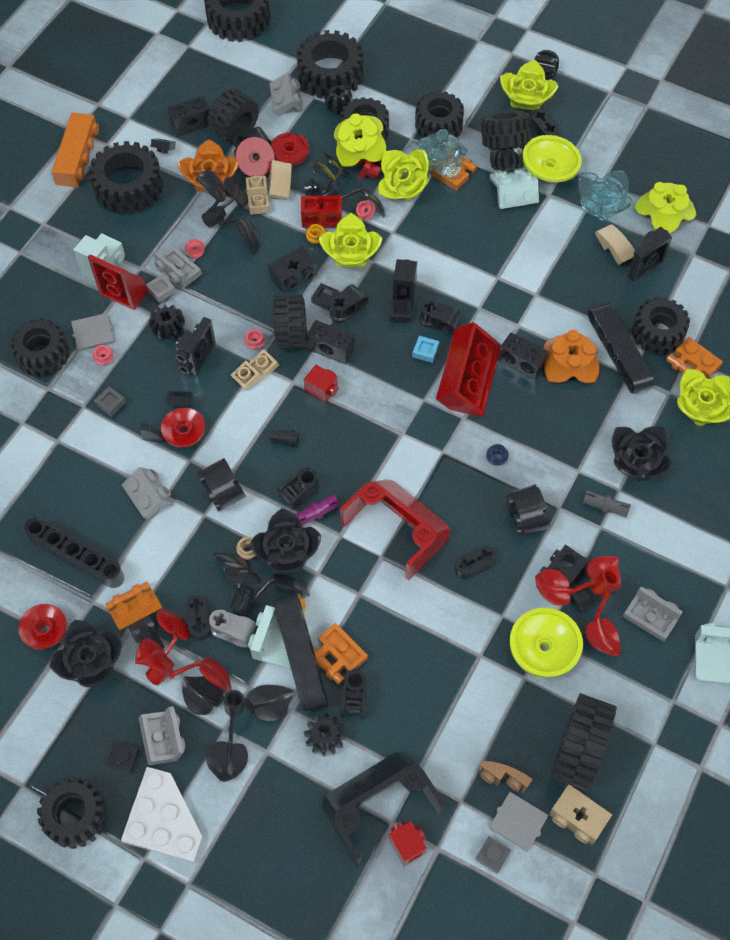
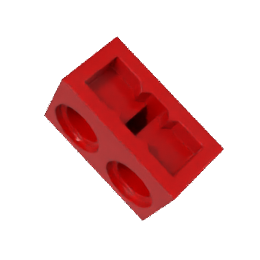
M341 195L301 196L302 228H309L313 224H319L322 227H337L342 219Z

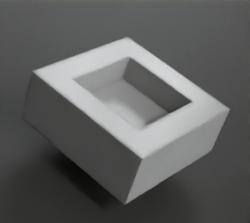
M163 274L146 284L147 290L158 302L176 292L175 287Z

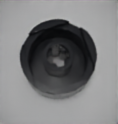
M225 458L196 473L218 512L246 497Z
M536 484L506 494L507 508L510 516L515 519L516 524L514 525L518 537L551 528L549 516L544 517L547 507L542 493Z

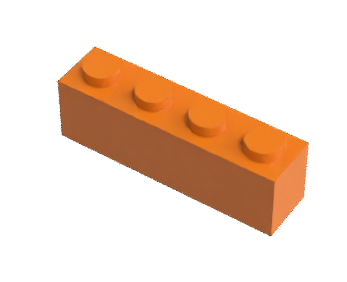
M71 112L51 171L55 185L79 188L80 181L84 179L85 166L89 164L90 151L94 148L95 135L99 133V124L96 123L94 115Z

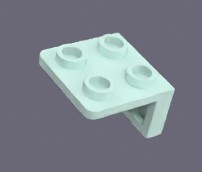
M521 166L510 171L497 170L495 173L490 174V180L497 187L498 207L500 209L539 203L538 179L526 167Z
M266 605L264 612H260L256 622L258 629L256 634L251 635L248 648H250L253 659L291 670L275 608ZM307 625L309 634L311 636L312 629L310 626Z
M708 623L701 625L695 634V678L698 681L730 684V627H718L717 624Z

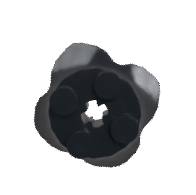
M626 426L615 428L611 442L615 456L613 461L618 471L638 482H642L647 478L660 477L670 471L672 462L666 456L669 439L665 427L650 426L644 428L639 433Z
M281 508L269 520L267 531L259 532L253 537L250 547L257 558L269 564L276 572L291 574L301 570L306 565L307 560L315 554L321 542V535L313 527H303L299 518L294 513ZM284 544H289L290 548L284 549Z
M74 620L65 632V646L63 649L56 651L52 656L50 668L60 678L75 681L80 686H99L109 678L114 669V664L119 659L122 639L111 631L100 633L89 622ZM91 654L93 658L89 661H86L85 656Z

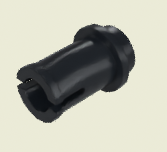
M272 429L270 442L288 444L290 447L298 445L299 432H295V430L290 432Z

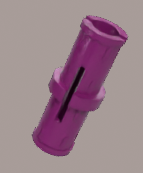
M332 494L318 503H311L310 507L295 515L303 526L316 518H323L322 515L339 508L340 504L337 502L336 496Z

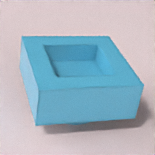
M419 336L412 357L433 363L439 347V341Z

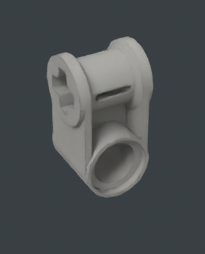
M216 610L209 617L213 636L229 641L239 647H248L250 637L256 628V623L253 620L224 610Z

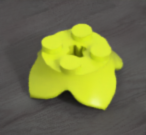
M535 59L524 64L519 69L517 75L505 73L500 76L502 88L509 96L510 105L514 108L532 111L540 109V106L552 97L559 87L555 81L545 80V72Z
M353 114L350 118L337 125L334 131V138L337 140L336 154L342 167L354 166L360 159H365L369 162L382 160L383 153L386 151V144L381 135L383 124L378 118Z
M416 149L410 155H406L398 150L385 151L383 153L381 169L385 177L379 182L378 193L389 199L404 198L405 200H411L420 194L429 182L427 177L429 161L425 150Z
M657 182L652 190L640 197L634 207L639 214L651 216V222L655 230L663 227L669 233L674 232L683 219L690 221L696 217L695 207L686 192L687 188L684 185Z
M350 213L340 220L334 233L330 231L323 233L319 237V241L323 250L334 259L336 266L353 268L363 267L367 264V260L381 245L382 237L373 231L368 233L362 220Z
M687 368L680 380V396L677 399L680 410L699 426L729 420L730 377L719 375L707 379L702 372Z

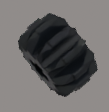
M518 146L506 149H493L490 152L491 168L496 171L520 168L523 165L522 148Z
M164 304L163 308L156 306V312H151L149 326L152 333L158 335L160 339L165 336L168 340H170L171 336L178 338V332H183L185 318L182 311L176 309L174 305L167 307Z
M328 713L324 714V719L322 720L318 715L314 716L316 723L308 721L307 727L309 730L304 731V736L308 738L306 746H313L312 753L314 754L321 749L323 757L327 754L326 750H330L332 755L336 754L335 747L343 748L341 740L346 739V733L342 732L345 728L344 724H337V716L329 720ZM325 731H328L330 737L327 738L325 736V739L321 738V732L325 734Z

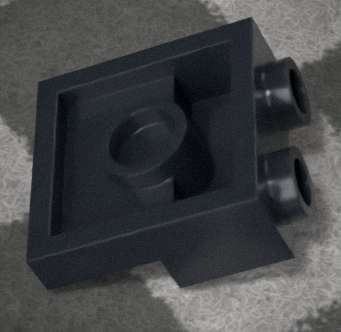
M659 227L655 231H649L644 237L643 245L634 251V257L628 277L633 282L664 263L672 240V236L667 230Z
M203 317L201 322L195 325L193 333L186 330L183 336L178 338L175 345L177 350L175 357L180 362L178 369L181 372L197 376L214 348L216 340L211 319Z

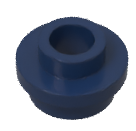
M501 444L492 445L486 453L488 462L495 466L505 464L509 456L508 450ZM499 454L501 457H500V458H497V457H494L493 455Z

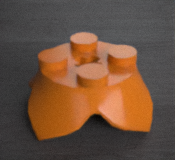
M208 139L199 146L194 159L189 157L183 158L177 164L182 175L195 186L197 191L201 192L207 190L203 185L195 181L200 173L205 170H212L220 177L224 184L226 177L234 175L239 162L231 156L225 158L221 147Z
M569 330L567 333L546 341L543 349L548 351V357L544 370L548 382L561 383L574 376L580 382L595 383L599 373L598 348L588 337L580 334L577 330Z

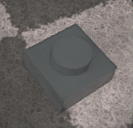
M108 386L94 400V403L105 413L112 416L126 403L125 397Z
M488 836L475 860L498 874L511 850Z

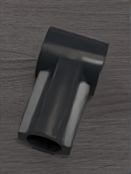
M150 615L128 626L136 643L140 644L144 639H151L157 642L162 649L165 648Z

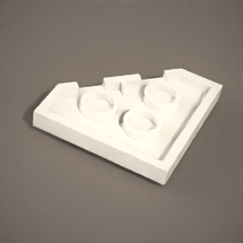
M147 767L121 841L125 844L195 863L203 837L171 773Z

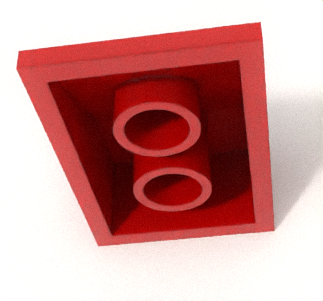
M89 254L88 261L99 294L135 310L148 293L145 280L123 268Z

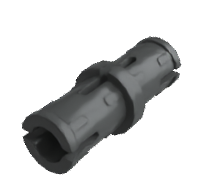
M588 490L583 504L601 509L604 513L610 512L627 518L631 504L612 499V496L607 495L606 497Z

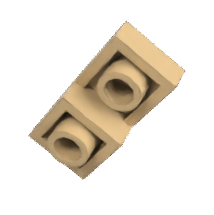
M272 160L268 197L288 200L291 183V164Z
M266 176L246 178L250 215L270 213Z
M611 224L595 232L603 249H610L618 265L634 257V248L614 225Z
M263 349L249 363L247 361L243 362L231 376L246 390L267 377L279 364Z

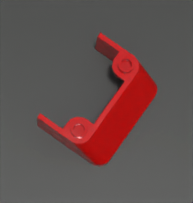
M385 479L366 483L340 508L341 525L345 527L367 504L375 505L382 502L414 528L412 538L420 549L406 563L405 578L410 580L448 541L450 528L447 523L394 481Z

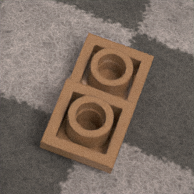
M481 761L478 767V772L481 773L480 777L487 783H494L498 786L504 778L507 780V785L517 792L521 790L525 793L533 780L517 769L496 762Z

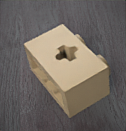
M571 785L566 787L549 814L553 817L552 821L556 825L564 829L567 827L574 832L576 839L584 844L590 843L591 845L594 844L612 816L611 813ZM578 813L583 815L580 821L575 819Z

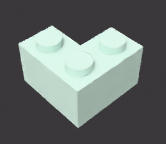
M102 233L96 240L85 235L74 248L82 275L94 281L95 279L88 261L89 254L115 266L120 264L125 257L122 243Z

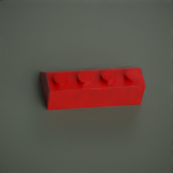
M475 322L455 328L436 400L449 410L481 417L486 407L501 344Z

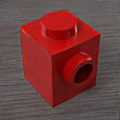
M317 364L303 379L304 390L325 403L330 397H334L339 389L336 374Z
M410 821L407 824L400 822L391 828L392 833L389 834V841L404 867L426 854L427 847L423 842L426 838L419 826L414 827Z

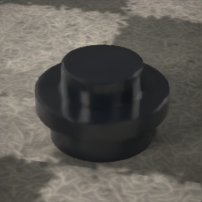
M309 179V181L305 182L306 196H317L320 193L319 184L314 179Z

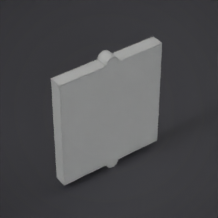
M107 313L71 321L74 332L72 337L75 339L78 352L96 348L99 345L114 343L112 335L113 326L110 325Z
M509 792L502 806L497 808L498 813L489 829L528 852L536 837H540V830L549 815Z

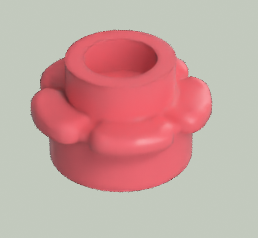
M369 200L361 201L356 208V212L362 220L371 219L376 211L375 205Z
M191 239L189 243L185 244V251H187L191 258H199L203 255L205 245L202 241Z
M257 329L248 331L244 338L245 344L250 349L261 348L265 344V336Z
M99 345L94 349L93 360L98 365L109 364L113 360L112 355L114 353L108 346Z

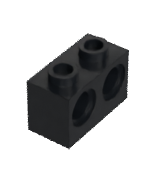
M510 332L500 346L498 361L536 380L545 366L548 351Z
M565 544L561 550H555L549 561L551 563L549 566H543L538 574L547 569L557 570L567 578L569 589H571L586 569L589 560ZM567 561L571 563L572 566H564L562 562Z

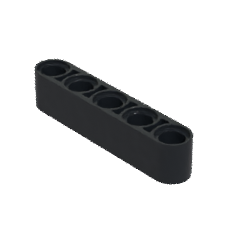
M607 302L589 308L587 312L589 321L630 393L634 394L653 387V375L611 303Z
M31 518L26 522L24 530L30 541L37 547L107 587L117 588L123 584L124 574L119 563L41 518ZM41 529L39 533L33 534L36 530ZM55 540H60L57 544L52 545V542ZM79 550L77 554L70 555L71 552ZM92 561H98L95 565L89 566ZM110 572H117L114 576L107 577Z
M293 593L274 599L273 604L303 712L308 713L329 706L298 594Z

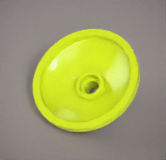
M542 135L531 139L525 145L522 155L523 163L527 170L535 177L547 182H564L572 179L579 172L582 163L579 150L568 140L554 135Z
M536 608L524 613L515 622L510 634V649L515 661L528 673L542 678H554L566 674L577 664L583 649V639L577 624L565 613L553 608ZM545 645L548 647V650L543 651L540 646Z

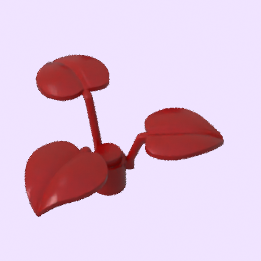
M602 556L590 560L586 565V573L591 580L573 589H569L567 578L557 570L547 569L535 576L536 586L540 594L548 602L557 606L567 605L570 602L569 594L576 593L591 586L595 594L603 595L604 597L594 616L595 622H590L586 626V636L590 644L597 650L612 656L620 655V640L615 626L606 618L599 619L607 599L611 596L610 592L618 590L621 585L618 557Z
M164 608L160 609L157 612L158 623L165 631L173 634V639L165 651L157 642L151 639H144L139 644L135 664L150 667L145 673L147 679L152 684L159 686L167 677L173 679L176 675L199 666L201 674L208 681L226 692L231 691V681L226 669L212 658L206 657L203 662L198 660L173 671L174 663L167 655L178 640V637L187 640L190 637L187 623L179 615Z

